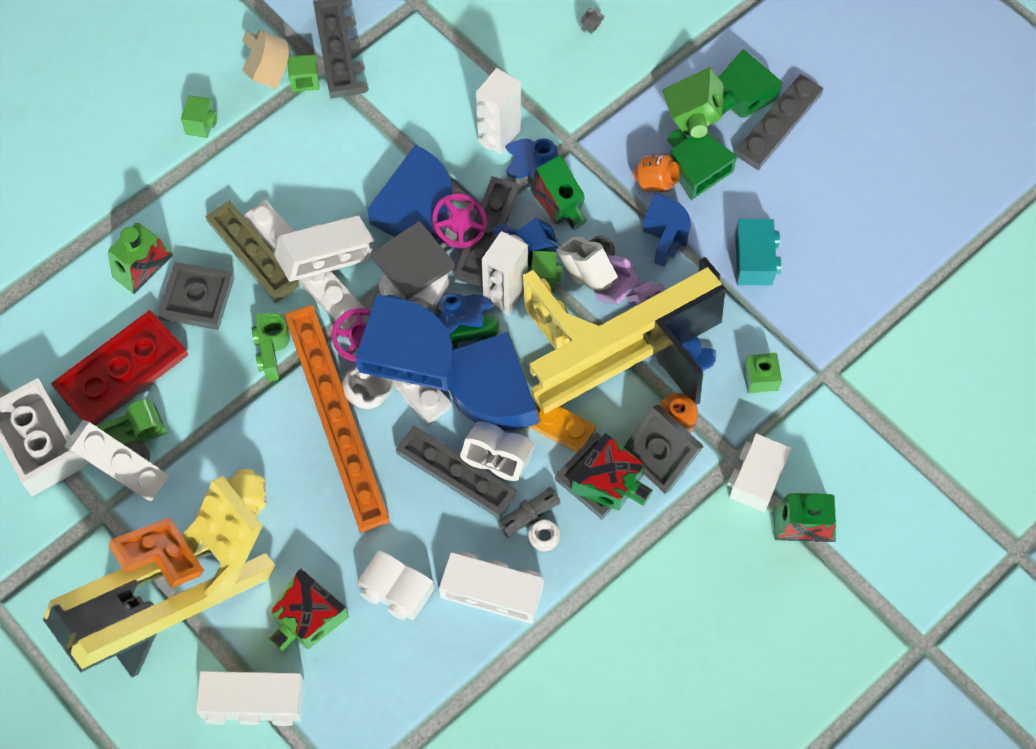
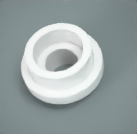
M539 520L529 529V542L539 551H550L559 544L560 530L550 520ZM545 532L550 535V539L543 541L538 536Z

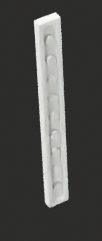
M266 200L243 215L274 253L278 236L290 231L295 232ZM331 271L298 279V283L334 322L349 310L364 308ZM357 315L346 319L339 328L349 330L353 324L357 323ZM361 315L362 322L367 323L369 316ZM392 380L393 388L428 426L452 408L451 401L438 389Z

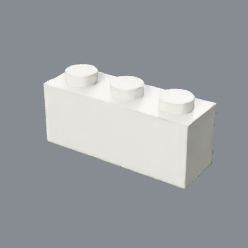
M496 68L476 91L478 141L484 148L502 154L505 151V146L511 143L521 131V82Z
M358 215L279 235L274 256L289 282L369 261L375 241Z
M501 231L482 258L483 296L491 299L494 308L510 315L524 294L523 275L528 273V245L520 237L508 235Z
M82 420L65 445L66 448L150 502H152L170 476L85 420Z
M450 552L439 587L440 598L534 624L544 590L545 578L540 577L533 570L522 569L520 572L510 569L507 564L500 561L491 560L488 563L477 560V556L468 552H459V554Z
M200 671L196 712L201 719H205V723L214 725L225 724L226 720H239V723L243 725H258L259 720L272 721L274 725L290 726L293 724V721H302L305 682L301 673Z

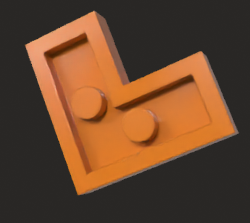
M170 517L113 538L109 544L110 550L125 573L155 562L171 588L200 577L204 570Z

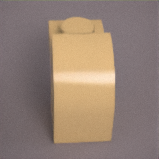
M246 30L242 41L251 49V52L242 71L251 80L276 89L288 62L289 47L287 41L264 30L258 31L257 34Z

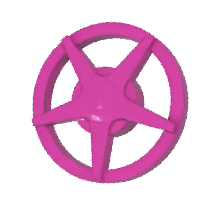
M452 194L441 199L432 213V227L437 237L446 245L454 248H468L478 243L483 237L487 228V217L483 207L476 199L463 194ZM460 200L469 203V205L465 209H457L450 201ZM445 204L450 215L447 220L438 223V211ZM473 207L478 211L482 225L472 221L470 211ZM448 227L452 232L457 233L458 242L447 238L440 228ZM469 228L480 231L479 235L473 240L463 242V233Z
M357 308L343 313L333 325V345L336 351L347 360L356 362V355H353V353L360 346L367 324L362 322L361 315L369 316L370 309ZM357 315V323L353 324L349 330L339 329L346 319ZM337 335L349 338L351 345L347 352L339 345Z

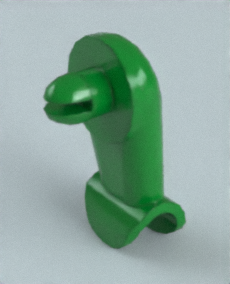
M485 314L483 315L484 322L481 328L459 325L453 333L449 334L452 349L458 347V342L473 339L485 340L497 336L500 329L498 319L493 315Z

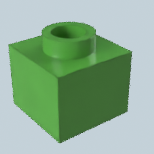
M302 54L288 57V77L291 91L320 90L316 56Z
M188 95L181 116V122L186 135L208 138L211 128H214L217 123V111H214L211 99Z
M533 251L532 270L535 271L540 279L544 278L548 282L551 291L555 292V281L561 282L562 264L556 263L557 252Z
M777 353L747 355L744 371L748 393L778 391L782 378Z

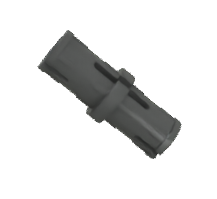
M548 487L547 490L530 501L524 500L519 504L520 507L498 520L497 523L501 531L505 530L504 535L507 538L511 537L512 534L529 523L533 525L539 520L538 517L556 505L561 504L558 495L555 494L553 496L555 491Z

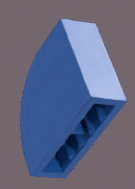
M414 145L368 207L369 224L396 237L420 221L439 245H441L442 241L437 237L432 227V213L441 199L452 195L451 180L443 164L430 152ZM445 204L438 211V223L447 220L450 215ZM448 227L440 228L441 232L445 235Z
M376 294L356 355L358 372L449 392L453 378L454 362L451 339L444 324L434 313L417 303L402 300L395 295L383 296Z
M508 332L452 350L454 372L449 391L457 408L474 423L478 421L489 422L497 425L504 431L522 429L539 423L535 403Z

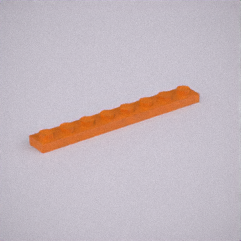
M310 305L285 313L284 316L359 532L362 533L390 523L388 513L348 401L345 398L343 387L314 306Z

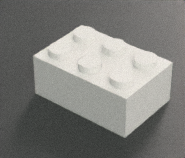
M39 378L0 398V444L21 483L32 497L89 466L86 460L65 447L72 435Z

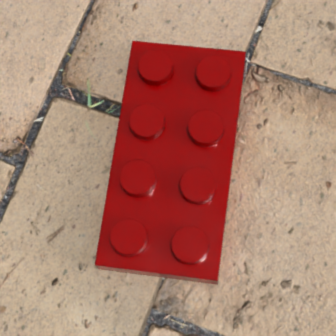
M148 310L50 384L81 421L85 420L96 426L186 358L188 352L160 320Z

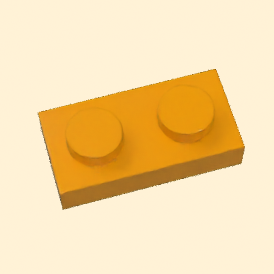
M537 405L539 423L529 426V428L576 453L591 439L596 431V425L560 406L544 414Z

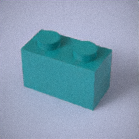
M738 219L735 230L737 285L773 286L776 274L781 273V257L776 256V248H779L780 233L774 230V219Z

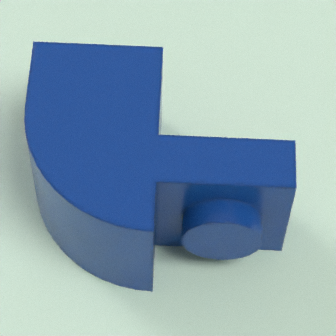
M656 193L645 214L642 232L661 238L656 248L654 263L665 267L669 257L675 258L679 245L687 247L691 220L687 210L680 203Z
M536 217L518 230L503 223L492 229L496 238L503 231L508 235L520 237L528 245V266L532 265L533 251L557 252L556 249L560 247L551 224Z

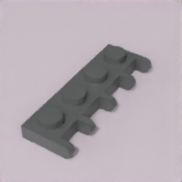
M352 0L313 1L330 99L368 92V84L366 82L356 83L355 73L365 70L364 63L361 61L352 62L350 52L361 47L360 40H348L346 28L356 26V19L353 16L344 17L343 8L351 7L353 4Z

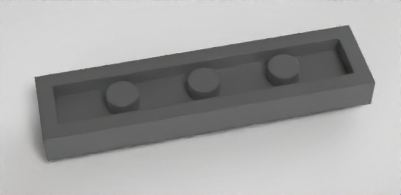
M799 74L736 149L735 155L759 171L819 99L824 88Z
M491 176L481 202L487 217L486 231L478 243L463 249L454 272L455 280L483 287L482 258L496 239L492 229L500 223L507 224L519 192V183ZM477 213L474 222L482 225L480 215ZM471 229L467 241L476 238L480 231Z
M414 425L396 448L397 455L498 519L503 516L517 496L516 489L486 470L469 465L460 458L459 453Z

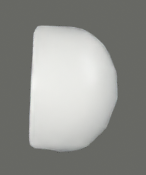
M358 367L346 373L342 386L348 402L362 409H373L381 406L386 401L393 388V382L391 379L359 373Z

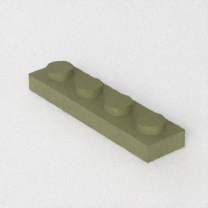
M230 200L205 216L207 223L274 303H277L300 287L298 280L289 282L274 256L275 253Z

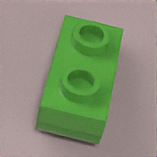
M276 313L256 314L257 326L251 327L254 344H260L261 353L255 354L258 371H264L267 382L280 380L275 351L284 349L290 341L286 321L281 315ZM275 329L281 330L278 334L275 335L268 334L270 331Z
M148 399L132 403L126 408L125 415L96 426L123 445L130 441L145 443L167 433L155 403Z

